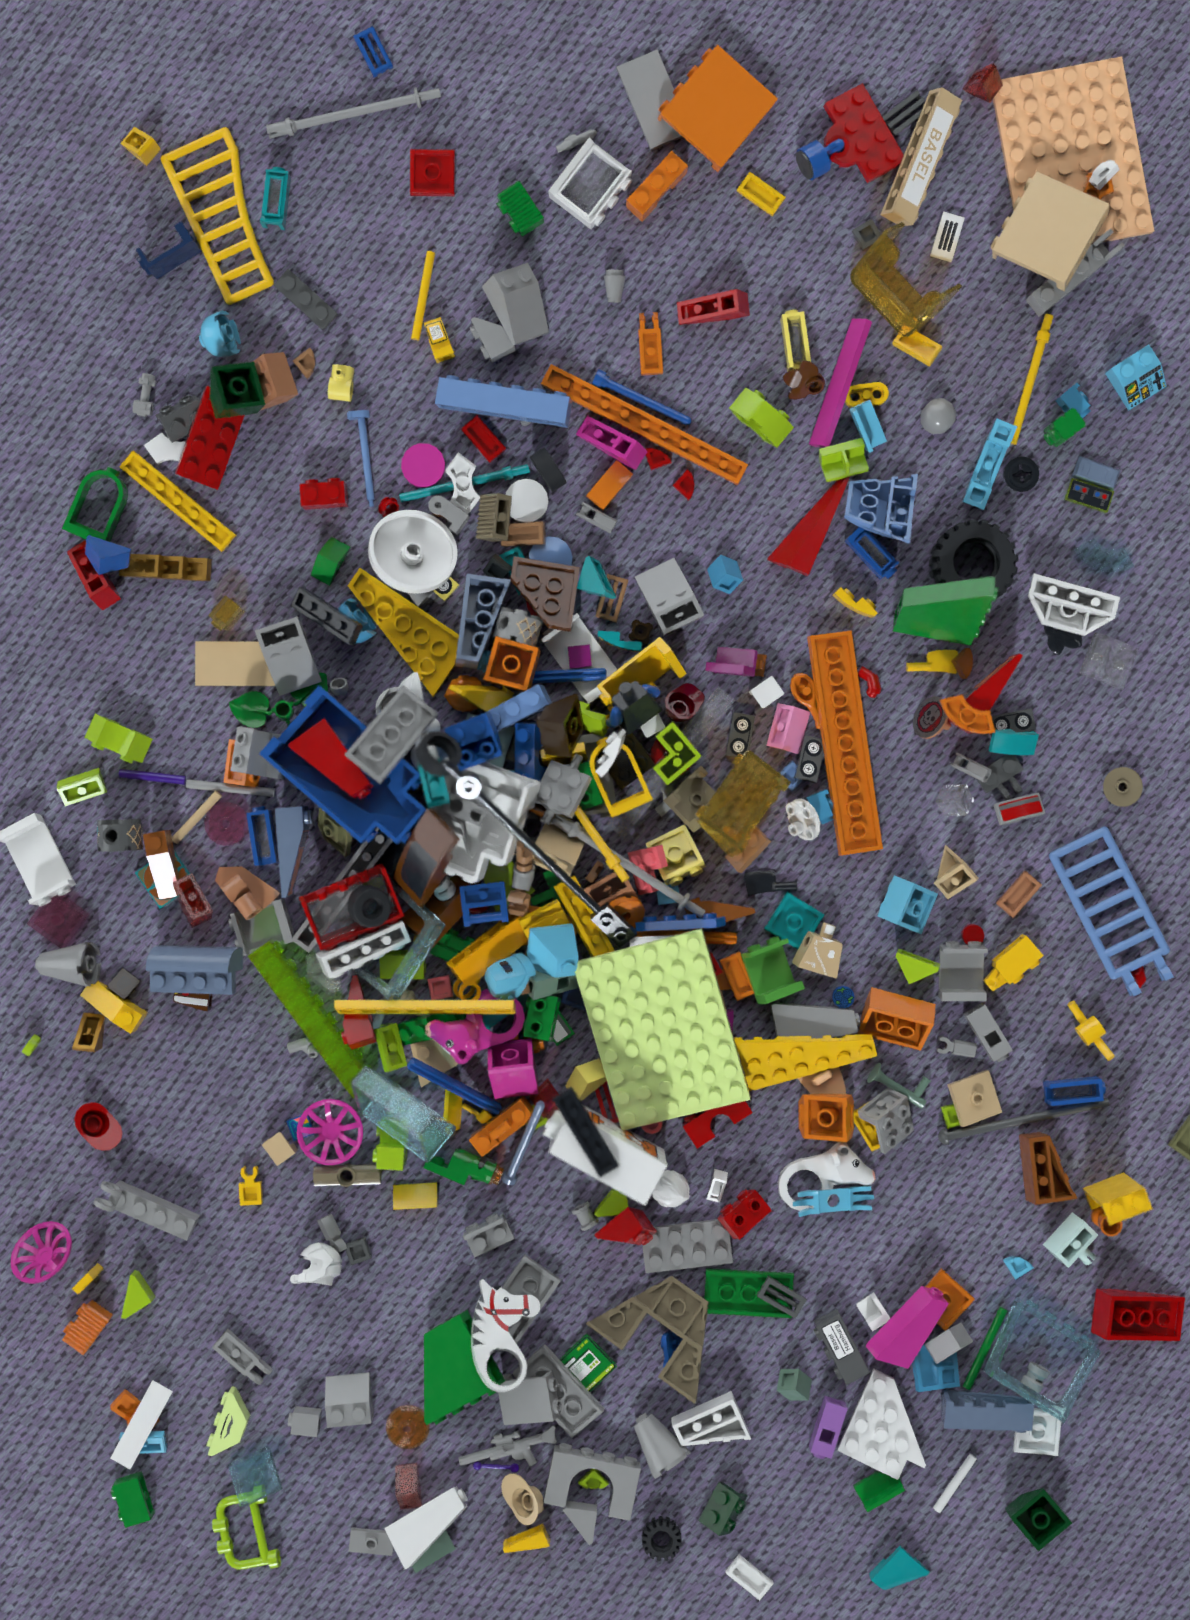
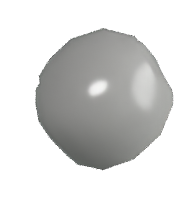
M944 398L931 400L921 411V424L931 434L945 433L956 420V410L952 403Z

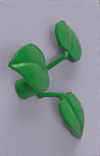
M319 672L322 682L290 692L292 697L298 701H291L290 703L284 700L279 701L270 711H268L270 706L268 698L258 691H251L230 701L229 706L236 719L249 728L262 727L266 723V715L275 713L279 720L285 721L287 726L291 724L290 720L294 715L293 706H298L302 703L306 707L307 705L304 702L318 686L328 692L326 673Z

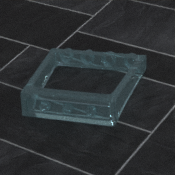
M390 879L394 891L425 921V925L388 984L364 966L352 970L387 999L399 1000L446 925L425 905L423 908L418 906L394 879ZM384 884L380 887V889L384 891L389 897V894ZM377 902L369 905L366 910L368 915L376 909Z
M1016 1297L983 1371L1059 1421L1065 1423L1101 1350L1093 1346L1095 1341L1082 1334L1079 1337L1074 1334L1076 1329L1064 1322L1063 1325L1057 1323V1317L1050 1312L1045 1311L1043 1314L1038 1311L1039 1305L1028 1298L1024 1302ZM1022 1311L1029 1312L1087 1350L1084 1360L1059 1403H1054L1000 1368L1007 1345Z

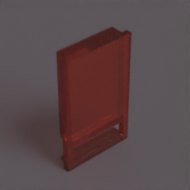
M547 1078L538 1087L539 1094H533L529 1097L534 1105L538 1101L544 1102L545 1107L541 1114L544 1119H550L554 1112L558 1111L552 1098L559 1093Z

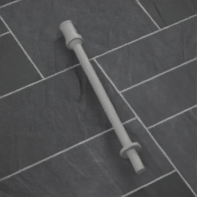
M414 87V94L296 121L288 117L285 118V121L266 124L269 139L288 134L289 136H294V133L299 129L416 103L417 107L421 108L420 102L441 97L440 89L436 88L418 93L417 87Z
M563 814L555 815L551 824L566 832L569 838L577 837L601 853L590 835L581 830L579 822H573ZM610 848L614 855L617 854L621 860L620 864L623 868L679 903L677 906L679 911L685 907L701 918L705 910L689 900L691 894L686 893L682 896Z

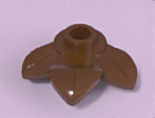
M802 361L799 369L789 370L783 375L784 382L792 388L788 395L790 399H802L808 394L816 395L824 389V377L818 373V367L810 361Z

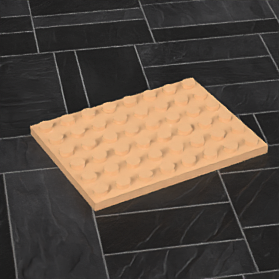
M1122 56L991 81L990 87L1013 206L1018 197L1022 198L1027 180L1033 178L1036 171L1083 192L1086 186V175L1092 173L1102 162L1113 160L1120 170L1112 177L1114 192L1101 199L1110 204L1109 214L1092 244L1109 229H1112L1114 232L1103 242L1154 232Z

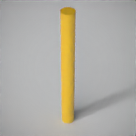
M432 251L426 252L411 339L418 341L420 340L435 252Z

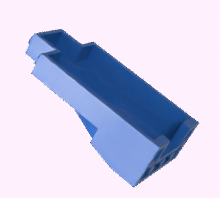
M318 686L304 702L307 706L279 738L273 737L259 754L360 843L364 844L366 841L370 843L378 834L375 830L379 828L396 844L401 842L405 844L412 835L411 830L419 823L427 810L409 794L410 790L413 792L417 790L422 781L420 780V773L402 758L381 784L364 771L374 787L370 789L371 792L366 797L355 799L288 746L289 743L322 719H326L331 724L348 750L367 729L357 717L326 690Z

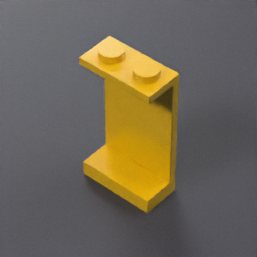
M659 637L597 685L602 693L599 695V698L608 706L607 709L611 713L613 708L611 699L620 692L619 686L622 683L637 681L642 686L651 681H656L670 669L673 670L679 679L687 673L671 648Z
M1124 1172L1083 1188L1090 1209L1103 1207L1109 1225L1153 1209L1145 1188Z

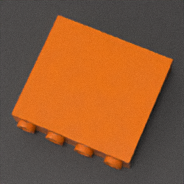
M717 44L713 50L708 48L701 57L703 62L699 67L694 65L689 71L687 82L685 84L679 83L673 91L675 95L670 102L666 99L658 109L661 112L658 120H665L713 163L711 167L719 172L773 107L778 98Z

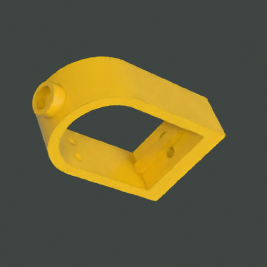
M608 737L596 741L597 747L590 757V769L611 817L614 818L652 801L653 798L633 753L623 744L621 749L628 754L643 787V791L611 804L602 781L595 772L596 759L599 753L607 746L605 741Z

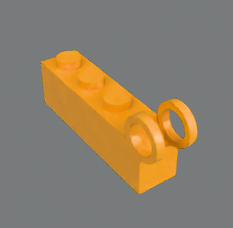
M508 914L509 922H502L500 920L446 963L457 978L453 984V992L461 1000H478L481 995L478 983L485 975L487 968L501 959L511 957L517 949L528 944V940L518 921L523 916ZM462 982L463 984L460 986L459 991H458V990H457L458 985ZM471 985L470 991L463 995L464 989ZM476 988V995L472 999H467L474 994Z

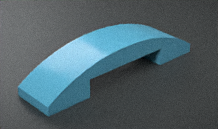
M1000 419L995 420L973 471L963 503L984 510L992 491L991 488L1017 426Z

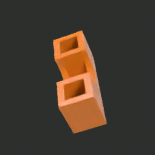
M671 151L626 200V208L643 222L657 207L661 197L670 188L673 189L687 174L688 165Z

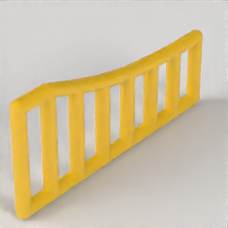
M223 127L162 155L160 158L225 302L228 305H232L273 286V277L264 260L249 220L243 194L239 150L229 129ZM219 139H224L228 150L183 171L175 172L172 161ZM231 159V173L185 194L180 183L181 181ZM233 182L234 196L194 213L190 204L191 201ZM237 205L240 218L205 234L203 233L199 224L200 221ZM243 226L247 239L213 254L208 242ZM245 249H251L254 260L222 274L217 262ZM259 268L264 280L231 294L227 282Z

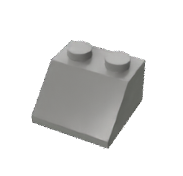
M370 1372L326 1376L325 1412L327 1428L372 1423L374 1410Z

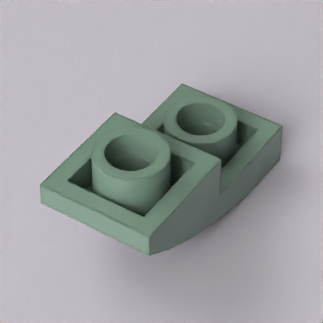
M446 1530L412 1566L415 1573L456 1549Z

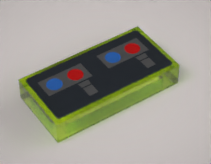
M1071 478L1064 500L1099 512L1108 513L1114 491Z

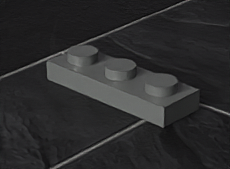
M289 269L274 283V287L321 330L324 331L338 316L327 303Z

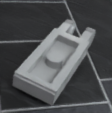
M229 1329L212 1346L216 1352L240 1373L248 1376L258 1385L262 1384L263 1378L252 1370L255 1365L265 1374L269 1375L272 1372V1368Z

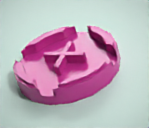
M419 443L411 446L405 452L401 462V469L404 477L410 484L418 488H426L436 485L442 479L445 473V461L442 453L436 447L426 443Z

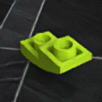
M579 701L585 730L604 737L607 732L606 716L590 711V704Z

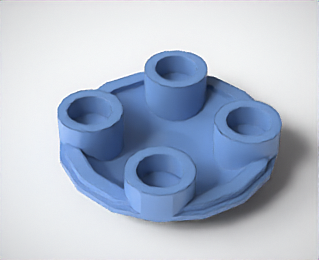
M545 537L546 544L533 545L529 552V559L572 566L573 557L571 549L566 542L557 537Z

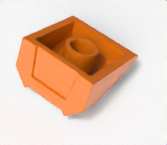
M803 1094L798 1101V1127L804 1139L848 1142L852 1139L854 1131V1099L852 1095Z

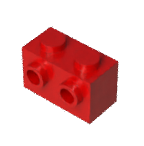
M328 478L327 482L318 483L317 479L305 480V484H299L301 507L304 510L348 507L347 484L341 481L340 478Z
M744 1189L736 1196L738 1200L732 1205L729 1203L720 1211L721 1215L717 1218L733 1239L740 1240L772 1211L754 1189Z

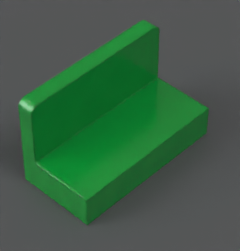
M880 1471L874 1472L853 1485L867 1512L905 1491L900 1478L897 1480Z

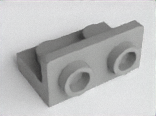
M497 1213L492 1214L485 1219L486 1222L480 1225L476 1222L465 1228L466 1231L463 1233V1238L467 1240L474 1257L515 1239L504 1214L499 1216Z

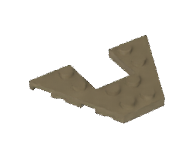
M670 1276L657 1285L648 1288L646 1291L586 1323L612 1344L623 1350L646 1315L649 1314L683 1339L658 1377L694 1404L697 1402L709 1302L678 1279Z

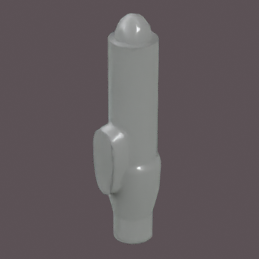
M588 130L579 135L572 134L566 137L561 144L557 145L556 150L558 153L570 150L586 142L589 137L591 139L595 138L594 136H596L597 131Z

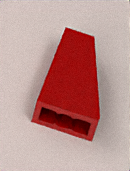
M322 719L288 744L290 749L353 798L362 799L371 792L370 789L374 787L364 771L345 756V753L348 751L347 747L326 719Z

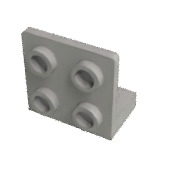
M889 1087L858 1110L859 1118L876 1127L880 1151L884 1154L914 1131L908 1097Z

